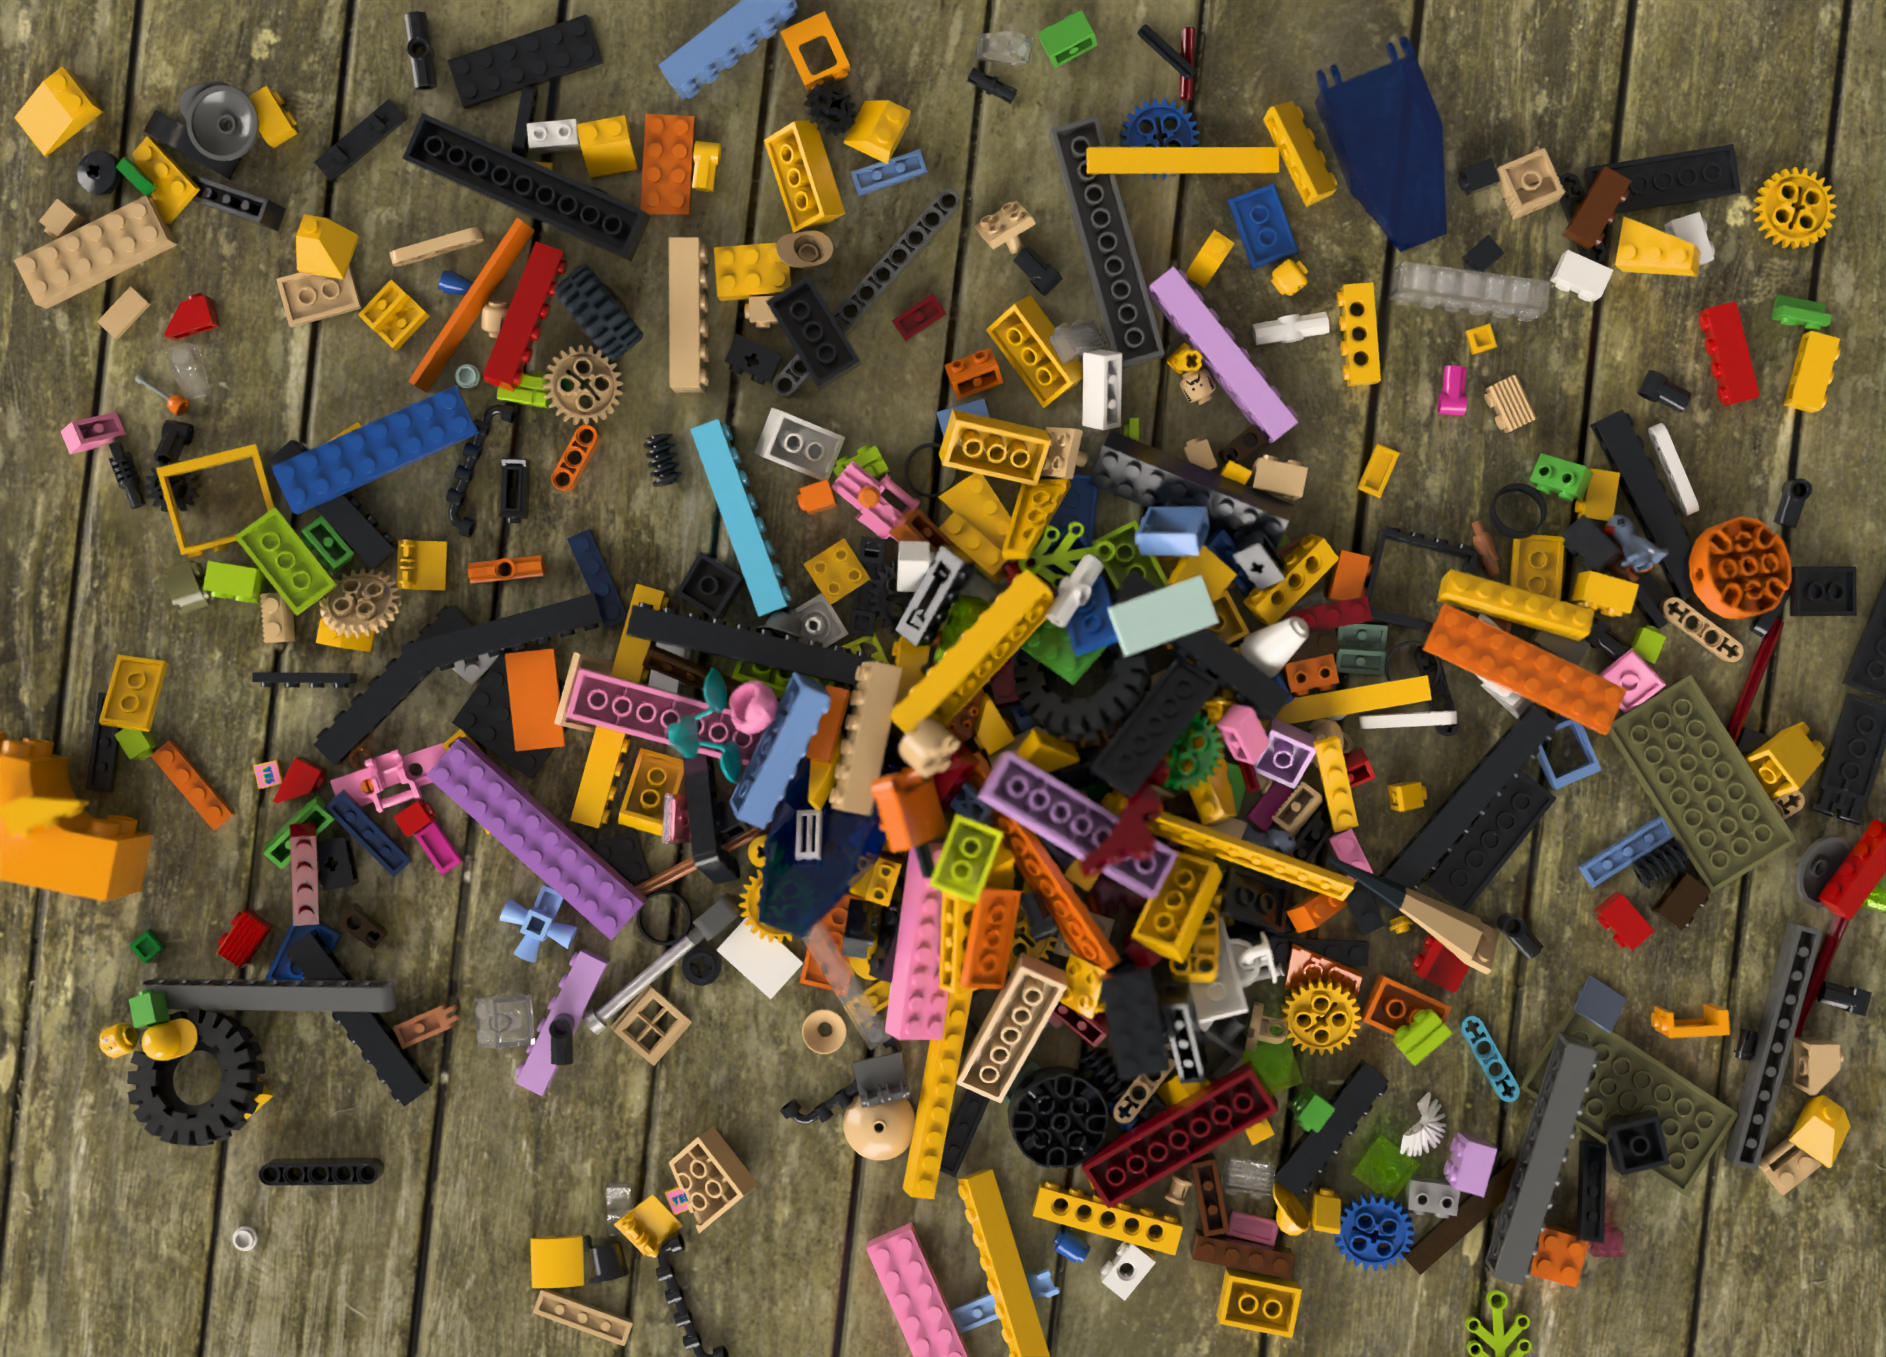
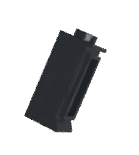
M501 458L499 517L506 518V523H521V519H528L530 460ZM509 470H519L518 509H508Z

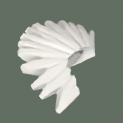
M1430 1092L1417 1103L1418 1110L1422 1115L1421 1120L1404 1133L1400 1150L1401 1154H1404L1406 1151L1407 1156L1412 1154L1414 1157L1417 1154L1421 1156L1422 1148L1426 1153H1429L1428 1143L1435 1149L1437 1147L1436 1143L1440 1144L1438 1137H1444L1440 1132L1445 1133L1446 1130L1441 1127H1446V1124L1437 1121L1444 1118L1445 1113L1436 1114L1441 1108V1104H1437V1099L1430 1102Z

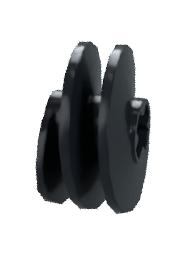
M95 150L85 155L77 169L78 181L82 188L95 195L105 196L112 193L121 181V172L116 168V165L120 162L119 159L113 154L101 150Z

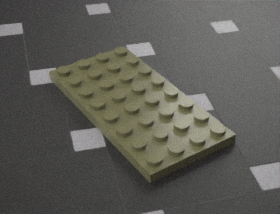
M1691 674L1686 675L1658 692L1638 707L1614 719L1608 734L1665 821L1675 840L1685 850L1689 862L1705 887L1711 891V894L1797 843L1792 832Z
M1571 1005L1518 1085L1519 1088L1537 1099L1558 1031L1587 1039L1598 1051L1599 1060L1596 1068H1592L1589 1077L1591 1078V1086L1589 1091L1584 1093L1582 1099L1584 1102L1583 1111L1580 1116L1577 1115L1575 1124L1608 1145L1602 1121L1648 1110L1653 1111L1660 1118L1670 1164L1646 1171L1685 1196L1739 1113L1615 1032H1606L1574 1011V1006Z

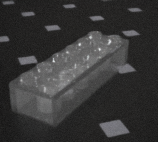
M1401 262L1393 270L1389 299L1396 300L1395 303L1399 305H1410V302L1420 303L1422 308L1433 309L1436 305L1443 306L1445 311L1459 312V309L1469 310V314L1484 315V312L1493 313V317L1508 318V315L1517 316L1519 321L1532 322L1533 319L1547 312L1551 282Z

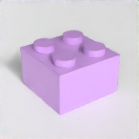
M1274 718L1269 721L1265 728V734L1270 744L1253 765L1256 773L1295 789L1315 754L1313 741H1317V736Z
M1458 1131L1457 1137H1453L1451 1141L1450 1151H1452L1450 1161L1447 1160L1444 1166L1443 1173L1446 1175L1445 1179L1457 1190L1484 1197L1497 1148L1487 1139Z

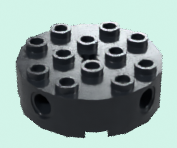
M1061 1065L1041 1068L1025 1077L1012 1093L1007 1110L1009 1129L1022 1154L1036 1165L1046 1168L1063 1167V1169L1076 1167L1092 1158L1104 1143L1109 1117L1108 1106L1093 1080L1078 1069Z

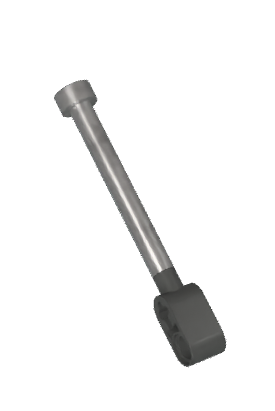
M726 893L692 922L695 927L598 1010L591 1008L582 1016L585 1024L596 1035L600 1034L608 1027L606 1023L608 1019L704 938L707 941L712 939L738 917L743 910L729 893Z

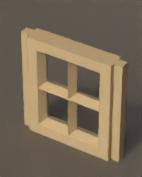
M650 984L640 992L610 1028L644 1059L655 1066L693 1021ZM654 999L663 1008L651 1021L641 1012ZM668 1011L677 1020L664 1033L655 1024ZM639 1016L648 1025L635 1038L626 1029ZM652 1028L662 1037L649 1050L640 1041Z

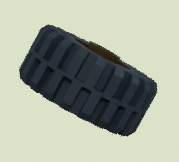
M587 264L580 265L555 285L554 293L573 316L572 320L587 338L590 337L610 360H617L642 340L643 332L629 316L625 304L611 287L602 283Z

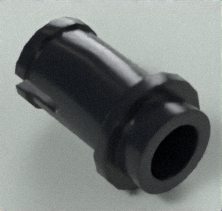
M1740 1028L1737 1050L1733 1052H1736L1735 1058L1750 1061L1751 1056L1754 1057L1752 1050L1757 1032L1749 1031L1748 1039L1746 1040L1748 1030Z

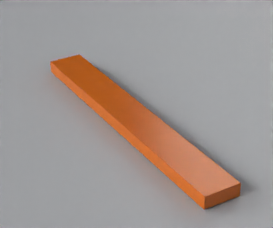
M519 218L514 221L408 382L426 393L429 391L483 307L535 230Z

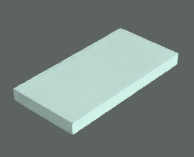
M1201 575L1108 608L1125 656L1219 623Z

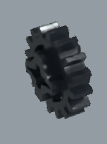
M824 82L821 86L817 84L806 95L808 99L804 105L809 107L805 113L812 116L811 124L815 122L818 124V131L824 128L826 135L833 132L835 136H838L840 133L844 134L855 123L853 118L857 113L852 111L856 105L849 102L851 95L845 96L843 94L844 88L842 87L837 90L835 83H832L830 86H828L827 82Z
M152 467L153 477L146 476V479L151 481L150 485L145 486V489L151 490L147 498L155 499L152 505L154 507L161 506V511L168 512L166 501L163 499L164 494L161 483H159L157 470ZM192 472L183 474L184 476L169 477L171 487L174 490L173 494L177 508L184 512L187 511L186 504L195 505L192 500L193 497H200L195 492L196 489L201 488L200 484L195 483L199 475L191 474Z

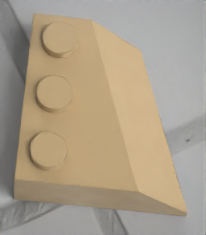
M714 1126L698 1136L669 1162L680 1190L685 1192L689 1201L687 1207L690 1213H694L698 1222L696 1225L698 1233L702 1232L759 1185Z

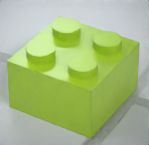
M208 561L203 590L211 591V596L234 599L235 595L236 601L258 603V599H262L260 595L268 593L270 581L258 568Z

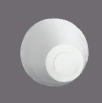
M1291 617L1250 633L1242 639L1244 641L1240 644L1241 655L1269 678H1273L1308 637V625L1303 619Z

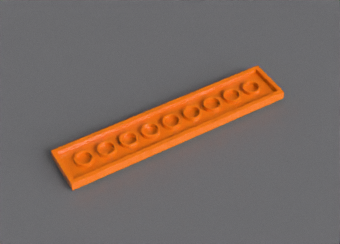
M978 751L974 755L980 762L967 781L980 793L992 770L988 761ZM994 808L990 815L994 820L991 828L1003 832V845L1006 849L1012 851L1015 857L1014 865L1031 890H1039L1048 913H1051L1056 927L1075 955L1104 971L1118 963L1120 959L1115 948L1104 937L1102 929L1094 922L1088 913L1087 907L1079 900L1073 886L1066 881L1060 872L1058 864L1049 856L1046 848L1039 841L1035 833Z

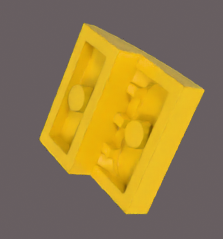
M392 279L358 314L395 351H398L430 317Z
M553 1235L530 1238L532 1288L584 1286L582 1235L564 1237Z

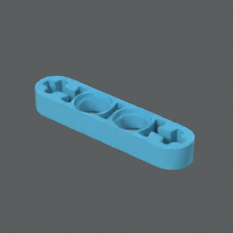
M1468 1014L1463 1016L1459 1022L1460 1031L1495 1093L1505 1102L1515 1101L1520 1094L1519 1086L1483 1022L1475 1015ZM1469 1020L1473 1023L1477 1022L1474 1028L1481 1036L1475 1037L1472 1031L1465 1029L1468 1027L1467 1022ZM1481 1041H1487L1490 1045L1489 1051L1485 1054H1480L1477 1051V1045ZM1494 1062H1499L1502 1066V1070L1498 1075H1491L1489 1072V1067ZM1503 1079L1509 1087L1513 1086L1510 1090L1511 1095L1502 1094L1505 1089L1499 1080Z

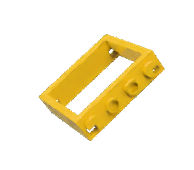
M256 444L156 468L181 555H188V558L191 559L202 556L204 550L213 549V552H219L228 549L227 544L237 542L238 546H241V544L234 537L237 534L188 546L169 477L252 457L269 512L275 506Z

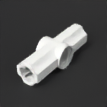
M1326 312L1303 316L1293 314L1280 317L1278 320L1253 324L1252 333L1255 346L1281 341L1282 343H1291L1303 340L1304 337L1329 333L1328 316Z
M1084 555L1071 577L1066 576L1061 581L1058 588L1059 595L1045 614L1048 620L1059 627L1066 626L1079 605L1083 606L1089 600L1092 590L1091 586L1104 568L1102 562L1092 555Z

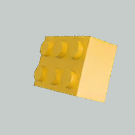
M777 243L714 247L717 297L719 300L731 301L749 299V297L775 296L792 286L791 266L786 265L780 260L776 252Z
M1226 1268L1216 1316L1219 1324L1293 1338L1302 1289L1296 1281Z

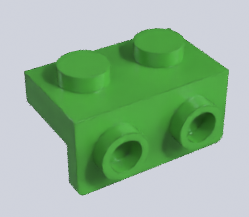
M1777 295L1771 319L1781 321L1780 323L1783 325L1795 326L1797 324L1805 326V329L1819 331L1821 328L1830 325L1832 315L1824 313L1826 305L1823 303Z

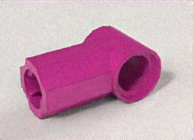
M1455 365L1444 367L1442 392H1440L1438 398V414L1464 416L1467 406V395L1464 394L1466 367Z

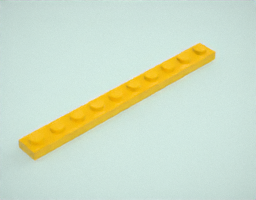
M1122 798L1113 815L1118 818L1122 816L1127 803L1126 798ZM1163 812L1156 821L1152 823L1145 822L1152 834L1342 901L1354 888V879L1182 819L1181 817Z

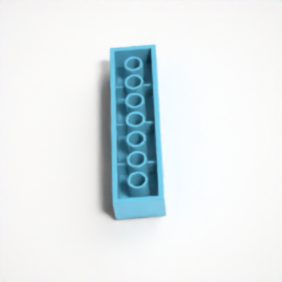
M716 419L690 429L758 616L765 617L771 615L774 611L790 608L791 594L788 587L782 586L780 579L784 578L780 565L774 564L772 556L776 554L771 541L766 540L763 534L767 532L763 518L756 515L755 510L759 509L755 496L752 493H748L747 487L750 486V482L746 472L739 468L738 464L742 463L738 450L731 446L730 441L733 440V436L729 426Z

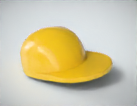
M183 1018L154 1024L144 1032L142 1047L146 1055L158 1061L171 1060L187 1055L194 1049L198 1040V1031L193 1022Z
M1279 1182L1274 1184L1273 1196L1278 1205L1276 1211L1277 1225L1284 1233L1290 1236L1302 1234L1310 1226L1309 1217L1296 1196Z

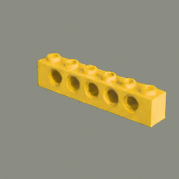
M1046 1181V1184L1039 1183L1032 1208V1215L1035 1217L1171 1255L1176 1254L1183 1229L1181 1221H1178L1179 1218L1174 1215H1156L1154 1210L1141 1207L1138 1210L1131 1208V1204L1124 1201L1108 1209L1099 1194H1093V1197L1088 1196L1080 1189L1070 1187L1069 1190L1060 1188V1184L1052 1181ZM1063 1198L1067 1201V1204L1063 1208H1057L1054 1206L1055 1200ZM1081 1205H1088L1091 1208L1090 1212L1085 1215L1078 1213L1077 1210ZM1106 1211L1114 1213V1218L1110 1221L1102 1220L1101 1216ZM1135 1218L1138 1220V1223L1135 1227L1129 1228L1125 1226L1126 1220ZM1156 1224L1162 1227L1158 1234L1148 1232L1152 1225Z

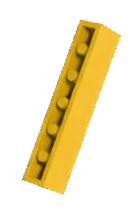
M1452 569L1442 577L1437 601L1579 642L1590 634L1595 611Z

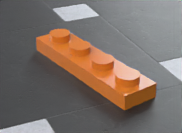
M173 740L167 741L151 755V758L213 830H217L235 815Z

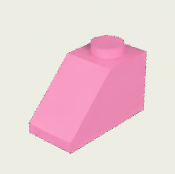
M117 412L72 421L61 431L70 454L97 448L126 435Z

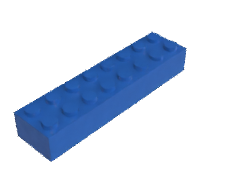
M455 385L271 468L292 512L300 514L473 437L480 432L459 388Z

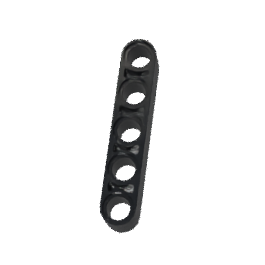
M378 1158L272 1159L262 1166L258 1175L260 1181L268 1186L369 1185L382 1176L384 1164ZM318 1166L326 1170V1177L319 1175L317 1171ZM342 1166L349 1168L350 1176H345L342 1173ZM366 1166H371L375 1170V1176L367 1174ZM269 1167L276 1169L277 1177L270 1175ZM293 1167H298L301 1170V1177L294 1174Z

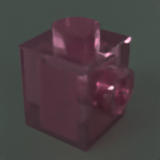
M1605 1223L1604 1243L1589 1242L1587 1251L1593 1257H1623L1624 1232L1618 1227H1611L1610 1224Z

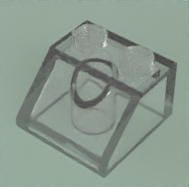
M492 994L474 998L478 1048H503L535 1044L532 995Z

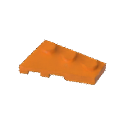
M1292 943L1284 980V989L1291 990L1293 988L1299 991L1300 982L1306 987L1308 986V979L1317 984L1318 978L1321 977L1322 983L1326 984L1327 980L1331 978L1333 986L1341 982V990L1348 987L1350 990L1349 995L1355 994L1356 998H1358L1362 981L1361 972Z

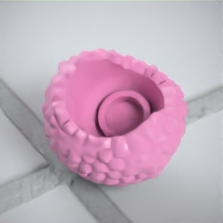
M758 680L749 681L740 685L739 688L731 693L729 705L731 707L732 721L737 730L747 734L760 733L761 730L767 728L776 718L778 710L777 696L765 683Z

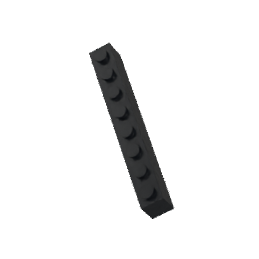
M1622 409L1591 424L1590 426L1612 471L1620 473L1619 485L1646 539L1659 549H1669L1668 554L1658 563L1675 597L1685 600L1695 595L1688 564L1693 545H1690L1687 539L1688 531L1683 523L1679 522L1676 516L1677 509L1674 503L1669 501L1665 494L1666 487L1663 481L1658 479L1654 472V462L1650 457L1646 456L1643 450V440L1639 435L1635 434L1632 428V418Z
M1133 571L1125 578L1111 598L1115 601V605H1119L1158 591V589L1136 571ZM1206 627L1164 642L1174 647V652L1183 659L1188 658L1194 663V666L1219 681V688L1227 689L1233 694L1232 698L1239 704H1246L1252 708L1260 720L1274 719L1291 696L1290 693Z
M592 593L400 647L408 674L415 673L416 678L431 674L430 669L440 667V671L454 668V662L464 660L465 664L479 661L478 656L488 653L489 658L501 655L504 648L512 647L513 651L526 648V642L536 640L537 644L552 641L551 635L560 633L561 638L575 634L574 629L584 627L585 631L599 628L598 622H602L603 618L596 593Z
M446 605L436 614L438 618L432 625L428 623L420 630L419 634L421 636L415 642L472 627L475 624L456 605H450L449 607ZM403 654L398 659L393 658L385 666L386 671L381 676H375L368 683L370 688L364 694L361 692L357 694L350 702L352 706L347 711L342 710L333 719L335 723L329 729L327 727L324 728L316 736L318 740L313 745L334 766L341 765L428 676L416 678L415 673L409 675Z
M316 929L286 949L289 953L288 959L294 966H298L304 973L302 974L304 980L355 981ZM332 1011V1017L335 1022L343 1025L348 1032V1039L354 1045L357 1044L362 1050L361 1055L368 1064L374 1066L377 1070L376 1075L383 1084L389 1086L392 1090L391 1095L397 1103H401L405 1107L433 1085L407 1049L401 1048L397 1036L379 1012Z

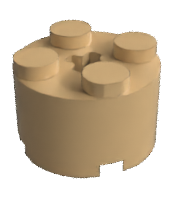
M926 718L916 724L918 729L913 734L910 731L907 733L899 748L901 757L924 778L937 771L944 772L951 764L950 756L960 745V742L933 718Z

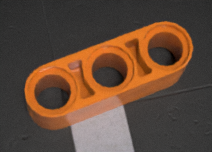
M582 425L576 430L552 474L551 481L554 487L565 492L571 491L576 487L600 443L601 436L597 429L590 425ZM586 431H592L594 434L593 440L589 443H584L582 440V436ZM575 452H580L582 455L581 462L573 465L571 463V455ZM567 473L570 476V481L568 485L561 486L559 484V477Z

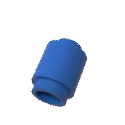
M1065 1229L1064 1232L1059 1231L1053 1240V1244H1055L1054 1250L1074 1263L1077 1261L1081 1264L1091 1248L1086 1240L1068 1229Z

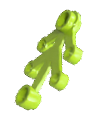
M1073 521L1068 526L1069 532L1052 554L1043 555L1051 542L1056 541L1060 535L1058 529L1050 525L1044 529V537L1028 558L1035 559L1034 565H1026L1028 559H1019L1018 564L1022 572L1027 569L1033 575L1038 573L1051 582L1052 586L1058 590L1059 585L1054 584L1057 578L1064 579L1065 577L1060 573L1054 574L1045 565L1055 564L1072 575L1076 566L1069 561L1082 559L1084 555L1088 554L1094 557L1097 556L1102 561H1108L1114 557L1115 547L1109 540L1103 539L1098 541L1095 546L1068 551L1076 538L1084 533L1082 524L1078 521ZM1074 526H1080L1078 533H1072ZM1049 530L1056 531L1054 537L1049 538L1047 536ZM1103 545L1108 546V550L1105 553L1100 552V547Z
M1492 1289L1487 1293L1486 1301L1492 1308L1493 1335L1481 1325V1322L1475 1316L1467 1317L1465 1326L1470 1332L1476 1333L1495 1350V1357H1506L1505 1349L1522 1330L1530 1326V1319L1525 1313H1517L1514 1316V1324L1504 1334L1502 1310L1506 1308L1508 1298L1502 1290ZM1494 1295L1500 1296L1497 1302L1492 1301ZM1520 1318H1526V1322L1524 1324H1518V1320ZM1471 1321H1477V1325L1474 1328L1469 1327ZM1519 1337L1515 1342L1516 1349L1508 1357H1522L1524 1354L1529 1353L1532 1349L1531 1342L1526 1337ZM1471 1340L1467 1343L1466 1348L1471 1356L1491 1357L1483 1351V1347L1478 1341ZM1522 1342H1527L1525 1349H1520ZM1473 1345L1479 1346L1476 1352H1471Z

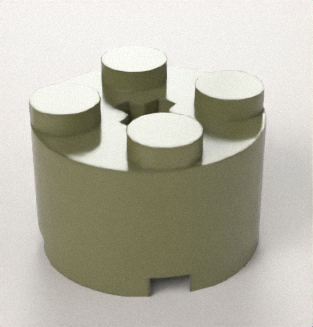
M190 559L162 570V574L168 576L163 579L168 595L173 605H180L181 610H178V613L181 616L211 605V600L215 599V597L211 596V591L203 590V577H205L206 573L201 563L197 564V562Z

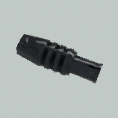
M118 441L109 444L113 456L109 458V462L119 487L125 490L130 508L137 509L145 506L146 502L139 487L141 479L131 453H125L122 444Z

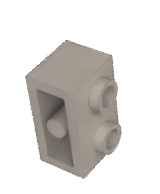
M1407 1175L1403 1204L1410 1210V1213L1425 1215V1212H1430L1439 1218H1449V1215L1457 1216L1460 1190L1455 1189L1447 1180Z

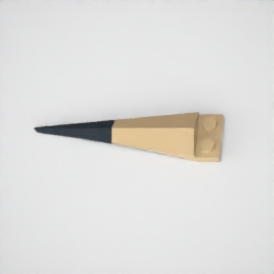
M1329 857L1327 859L1328 863L1357 880L1402 911L1440 941L1466 965L1485 974L1492 971L1499 931L1482 923L1479 917L1336 858Z

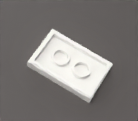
M746 917L717 951L766 996L772 999L804 962L784 943H779L777 937H774L771 943L768 942L767 934L763 939L759 938V930L752 934L750 931L753 924L749 926L744 925L745 921L749 919Z

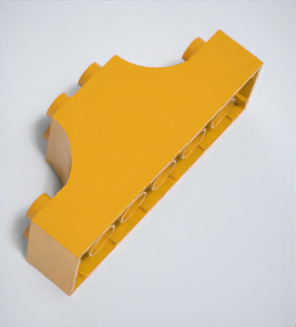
M0 731V807L19 798L29 796L77 799L69 779V757L52 754L54 742L24 737L23 741L5 739L6 732ZM81 807L83 812L71 817H67L65 814L58 817L60 822L45 828L42 824L35 828V833L21 838L20 834L9 835L0 814V880L102 901L141 892L153 834L136 831L137 819L120 815H107V820L93 818Z

